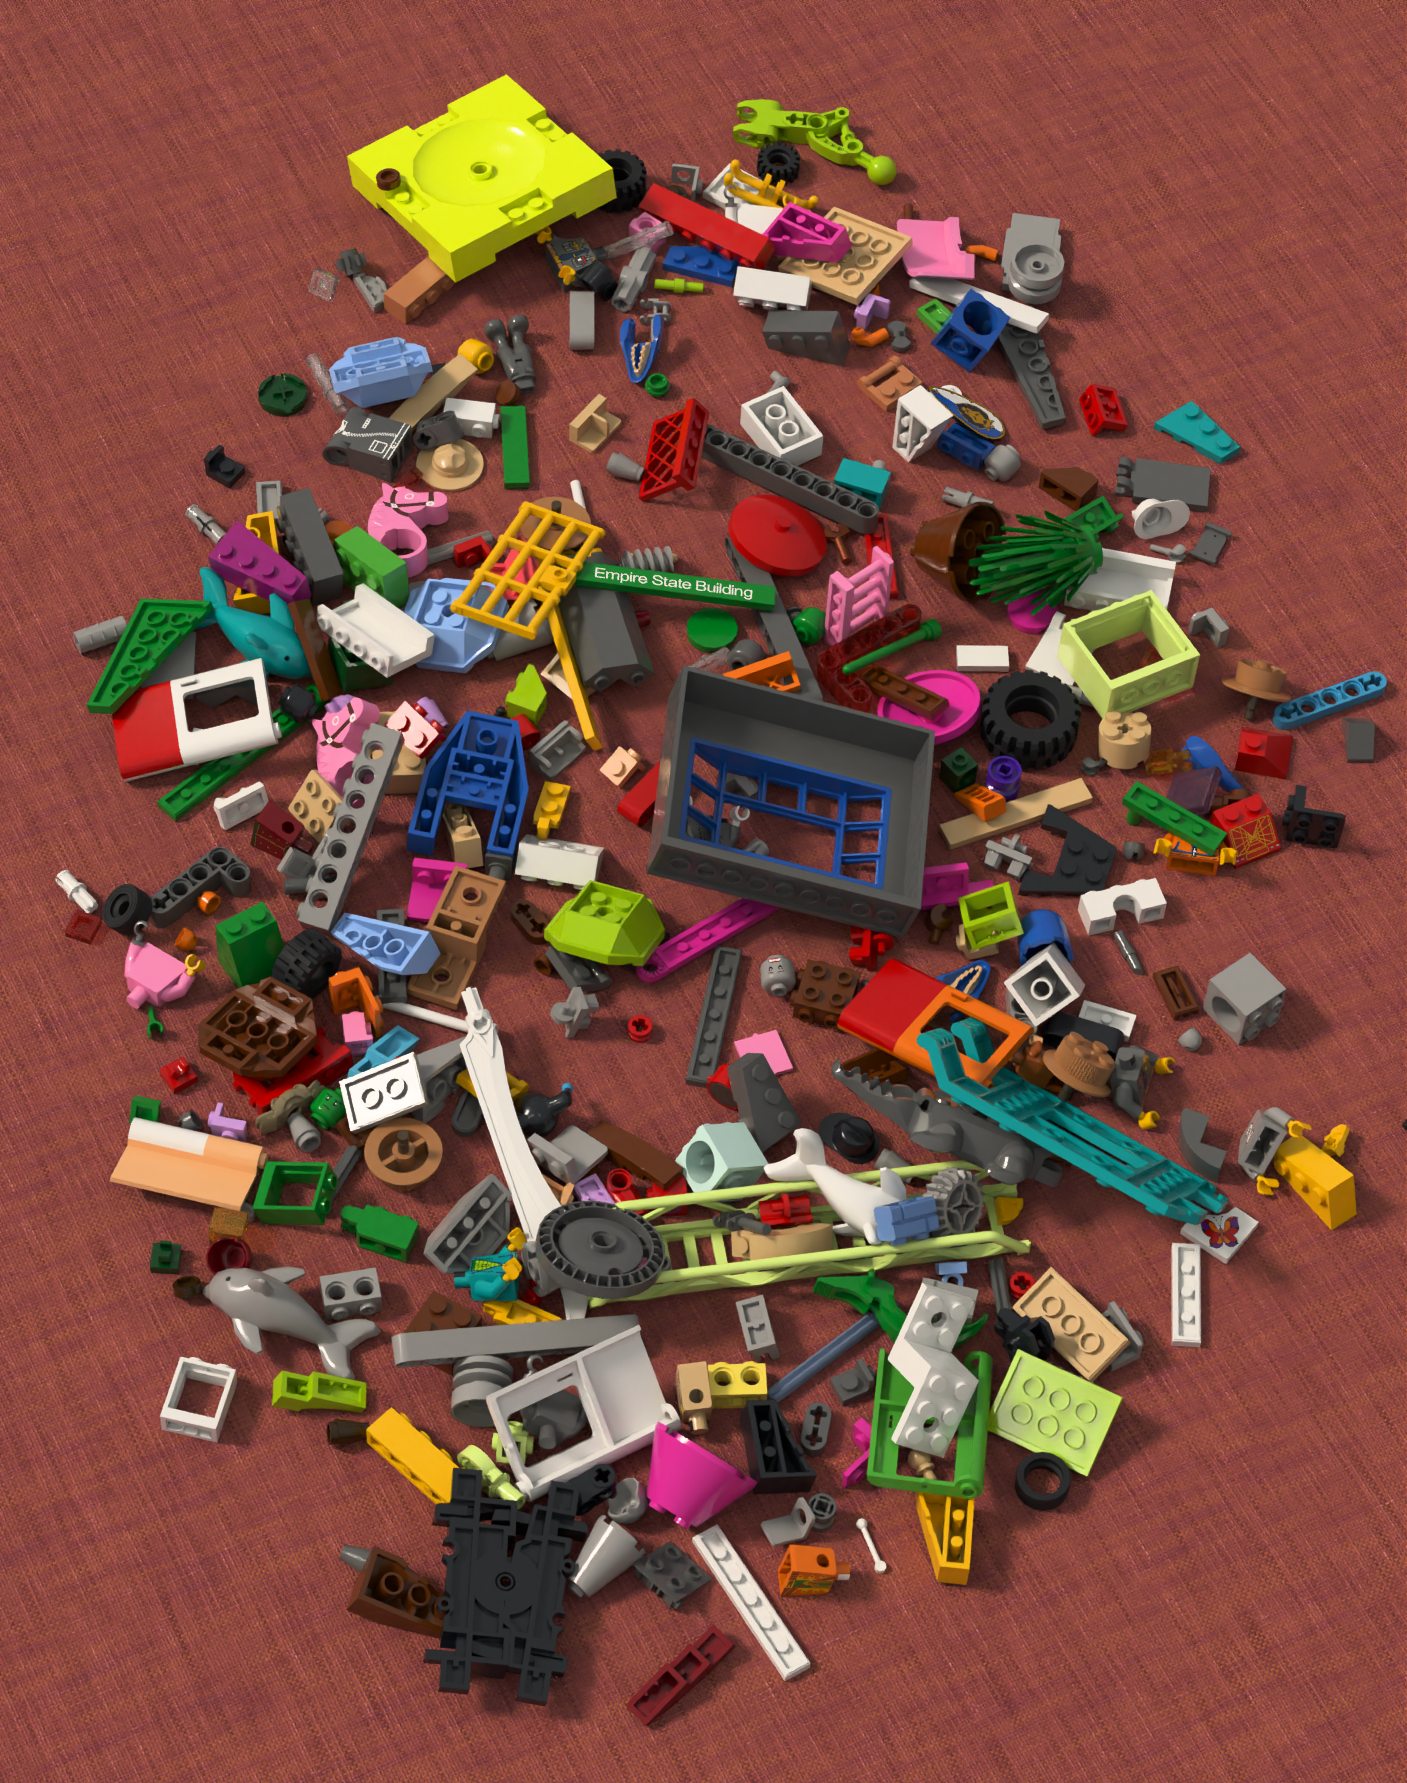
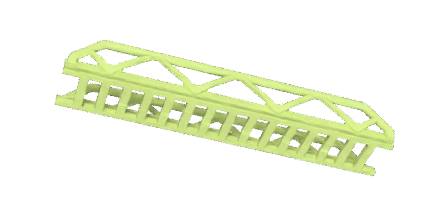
M965 1160L890 1169L897 1173L900 1178L919 1177L932 1181V1176L938 1174L939 1170H945L947 1167L978 1170L980 1172L975 1174V1176H978V1181L989 1176L985 1169ZM880 1170L845 1174L863 1183L876 1182L872 1185L881 1187ZM804 1180L618 1202L615 1205L619 1207L618 1211L624 1212L625 1209L631 1211L656 1209L642 1216L647 1221L678 1206L698 1204L722 1212L742 1210L745 1213L754 1214L756 1221L761 1222L760 1213H758V1201L778 1199L781 1197V1194L803 1190L823 1194L814 1180ZM1002 1182L1000 1184L984 1185L981 1189L985 1193L982 1202L986 1204L985 1208L991 1231L975 1232L974 1228V1233L910 1240L902 1245L882 1243L866 1246L864 1236H851L854 1248L838 1249L836 1236L833 1234L834 1250L757 1260L743 1258L741 1262L728 1263L722 1235H729L731 1231L727 1230L726 1227H715L712 1222L713 1219L659 1225L653 1227L662 1237L665 1245V1255L670 1259L667 1242L683 1240L688 1268L672 1270L671 1266V1270L661 1272L660 1277L655 1283L657 1285H652L648 1290L638 1295L619 1299H601L589 1296L587 1301L591 1309L599 1308L610 1302L644 1301L674 1294L730 1287H756L785 1280L841 1273H868L871 1268L878 1271L897 1266L953 1259H980L1009 1252H1017L1018 1255L1030 1253L1031 1241H1018L1004 1235L1002 1225H998L994 1200L997 1196L1017 1198L1018 1195L1017 1184L1007 1185ZM926 1193L906 1195V1198H915ZM767 1195L751 1203L747 1208L735 1209L730 1205L715 1202ZM831 1205L810 1207L813 1222L833 1224L834 1221H843ZM711 1237L716 1265L700 1267L695 1239Z

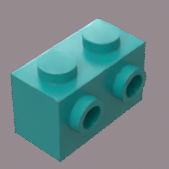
M843 458L834 478V484L874 502L880 510L889 489L891 472Z

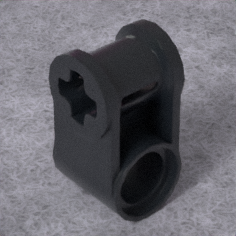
M596 259L580 278L588 290L599 293L605 301L613 297L618 287V283L614 279L611 270Z
M598 1464L582 1475L566 1482L580 1486L576 1516L588 1513L598 1504L611 1498L616 1491L615 1471L607 1464Z

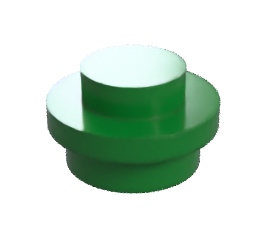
M660 373L650 375L645 382L646 392L655 397L664 396L670 389V383L666 376Z

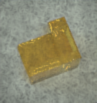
M215 1207L208 1230L210 1245L218 1238L224 1236L242 1238L244 1231H248L249 1228L248 1213Z

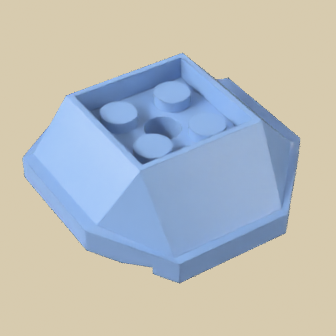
M399 337L349 347L344 352V357L336 361L329 369L335 394H343L361 408L416 396L426 375L429 372H433L426 348L414 343H406L405 339Z
M443 578L441 580L428 579L421 587L411 591L404 613L435 634L432 655L415 663L418 668L467 673L474 667L473 664L485 658L495 649L501 629L463 615H458L450 610L451 604L455 599H459L470 583V580ZM482 582L467 606L480 610L496 586L488 582ZM503 596L490 614L501 618L506 616L509 605Z

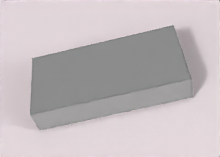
M281 481L256 482L258 513L273 511L276 521V519H279L277 507L280 506V496L282 495Z

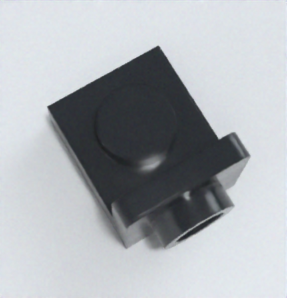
M220 444L213 451H209L204 459L206 476L229 489L245 474V467L225 456L224 447Z

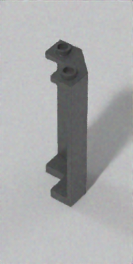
M601 551L591 553V557H587L584 561L618 566L617 561ZM569 555L566 557L574 559L576 555ZM557 564L554 565L563 569H567L566 567ZM573 585L566 596H560L559 609L584 684L598 692H602L620 678L631 686L638 687L655 674L628 592Z

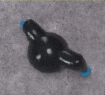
M569 1082L564 1083L561 1087L562 1092L554 1097H548L538 1091H529L516 1099L513 1105L520 1127L525 1135L531 1137L536 1133L541 1137H545L554 1131L558 1124L559 1113L572 1104V1084Z

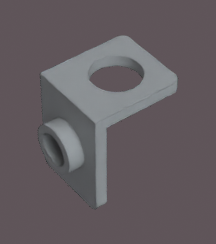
M673 164L671 182L693 185L691 201L695 202L697 194L702 193L703 180L699 179L700 167ZM686 171L690 174V177L681 178L677 172Z
M800 1497L790 1515L763 1521L761 1528L771 1545L776 1547L806 1539L815 1522V1516L804 1497ZM801 1509L804 1511L806 1515L805 1524L802 1522L800 1517Z

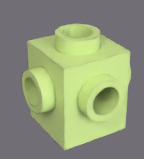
M509 1421L510 1430L514 1440L517 1442L518 1451L525 1465L527 1454H532L534 1437L529 1436V1432L523 1428L521 1422ZM493 1433L492 1450H496V1462L510 1465L499 1434Z

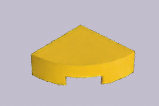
M997 1196L994 1200L998 1225H1007L1016 1219L1023 1208V1198Z

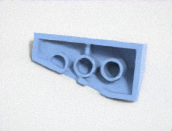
M344 913L331 930L332 936L379 969L400 975L427 973L441 954L428 931L354 914Z

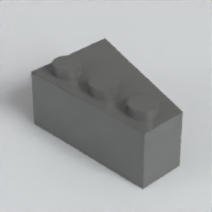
M770 310L762 330L768 349L842 367L850 347L838 311Z
M746 1053L727 1067L734 1102H737L740 1115L738 1122L745 1123L761 1152H764L802 1124L763 1053Z

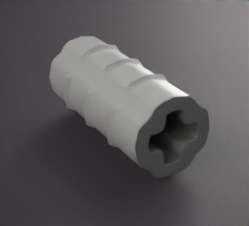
M121 615L89 627H84L73 632L75 645L80 654L91 650L94 651V649L102 646L106 647V645L120 640L127 624Z

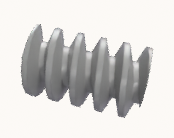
M665 546L663 553L659 547H655L653 555L649 548L644 549L643 556L639 549L634 550L633 557L629 550L624 551L623 558L619 554V564L621 567L667 573L671 571L674 573L670 546Z

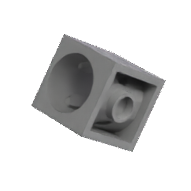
M1248 953L1209 980L1203 1010L1240 1045L1246 1040H1253L1266 1026L1272 1027L1278 1022L1281 1007L1284 1004L1286 988L1251 953Z

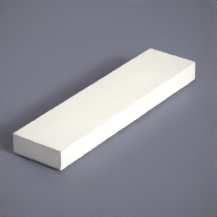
M1172 1243L1171 1246L1172 1346L1200 1348L1201 1345L1200 1244Z

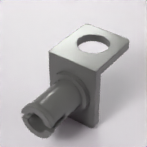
M487 853L485 856V875L501 880H512L517 854L515 853L512 865L511 857Z

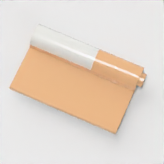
M135 1117L130 1126L128 1145L110 1177V1182L240 1211L260 1169H265L269 1154L265 1153L263 1146Z

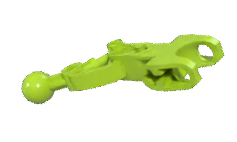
M765 99L746 100L739 102L737 105V117L751 122L734 126L733 140L740 144L759 149L762 147L766 148V145L769 143L773 146V143L778 141L810 145L812 150L835 163L863 166L867 169L868 177L874 184L884 186L893 182L896 177V164L890 157L881 155L874 158L863 151L862 142L857 140L855 134L849 129V110L847 108L839 107L836 110L819 114L783 111V107L779 102ZM749 108L752 109L754 113L744 112L742 109ZM739 132H745V133H749V134H751V135H750V136H747V137H744V136L739 135L738 133H739ZM842 133L840 138L843 146L836 144L829 138Z

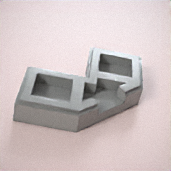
M324 838L313 856L290 846L277 870L290 878H307L308 875L313 874L315 876L317 856L320 852L323 853L326 846ZM337 849L334 857L342 858L345 856L347 849Z

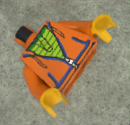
M1195 814L1198 817L1205 820V817L1203 815ZM1170 832L1163 838L1156 840L1153 854H1165V857L1168 858L1166 869L1216 876L1219 859L1220 865L1228 862L1233 865L1236 863V850L1228 848L1224 841L1215 854L1210 856Z

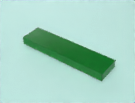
M500 406L504 489L530 488L525 406Z

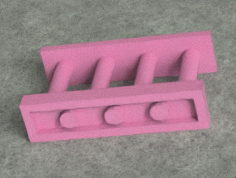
M878 546L873 548L871 564L852 577H844L838 571L829 577L825 617L826 633L823 639L839 655L848 650L849 635L874 619L882 628L886 626L894 561L888 553L883 552ZM869 578V581L854 590L855 586ZM868 594L867 597L853 605L855 601ZM866 610L865 613L851 621L853 617Z

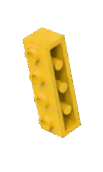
M391 1407L366 1429L367 1443L436 1505L438 1503L450 1504L452 1470L459 1467L453 1463L451 1456L444 1449L439 1450L432 1444V1440L424 1431H417L405 1414H398Z

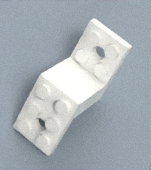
M922 1283L888 1357L892 1365L915 1387L891 1438L895 1444L944 1458L979 1382L951 1353L973 1306L974 1301L970 1297ZM942 1312L941 1319L937 1323H931L933 1315ZM935 1417V1421L932 1426H930L929 1428H923V1425L927 1419Z

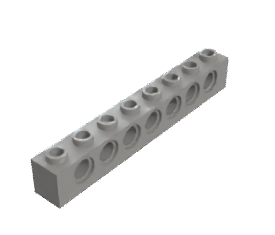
M371 723L369 730L366 729L361 739L362 750L360 754L355 755L352 763L353 774L351 779H346L343 787V794H345L343 801L337 804L333 815L335 818L332 828H328L324 838V843H326L323 853L320 852L317 856L314 878H309L306 886V892L308 893L306 900L300 903L296 916L302 927L307 929L314 928L320 933L332 936L331 930L339 919L404 744L405 738L402 732L375 723ZM382 750L383 755L379 759H371L370 756L373 751ZM365 775H374V779L371 783H361V780ZM355 800H365V803L361 808H352V804ZM353 823L356 825L353 832L348 834L343 832V828L347 824ZM337 849H347L345 856L342 858L334 857ZM329 873H336L337 879L334 882L326 883L324 881ZM323 897L328 899L325 907H315L318 899Z

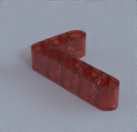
M913 604L903 605L819 654L816 677L842 707L869 713L872 700L871 689L855 672L849 675L844 674L842 671L843 666L918 631L921 625V609Z

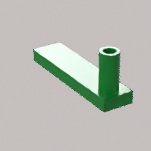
M1138 781L1133 784L1123 798L1122 805L1129 808L1126 821L1132 826L1139 825L1142 818L1145 817L1210 856L1215 854L1226 838L1227 833Z

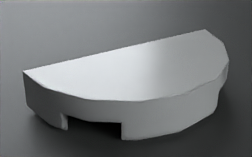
M365 273L353 274V282L372 311L375 313L381 310L384 306L383 293L387 291L385 282L378 276L374 278L372 276H365Z

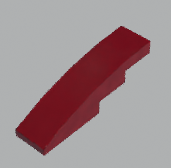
M713 1624L694 1645L690 1643L670 1664L667 1662L625 1706L647 1727L691 1691L736 1646Z

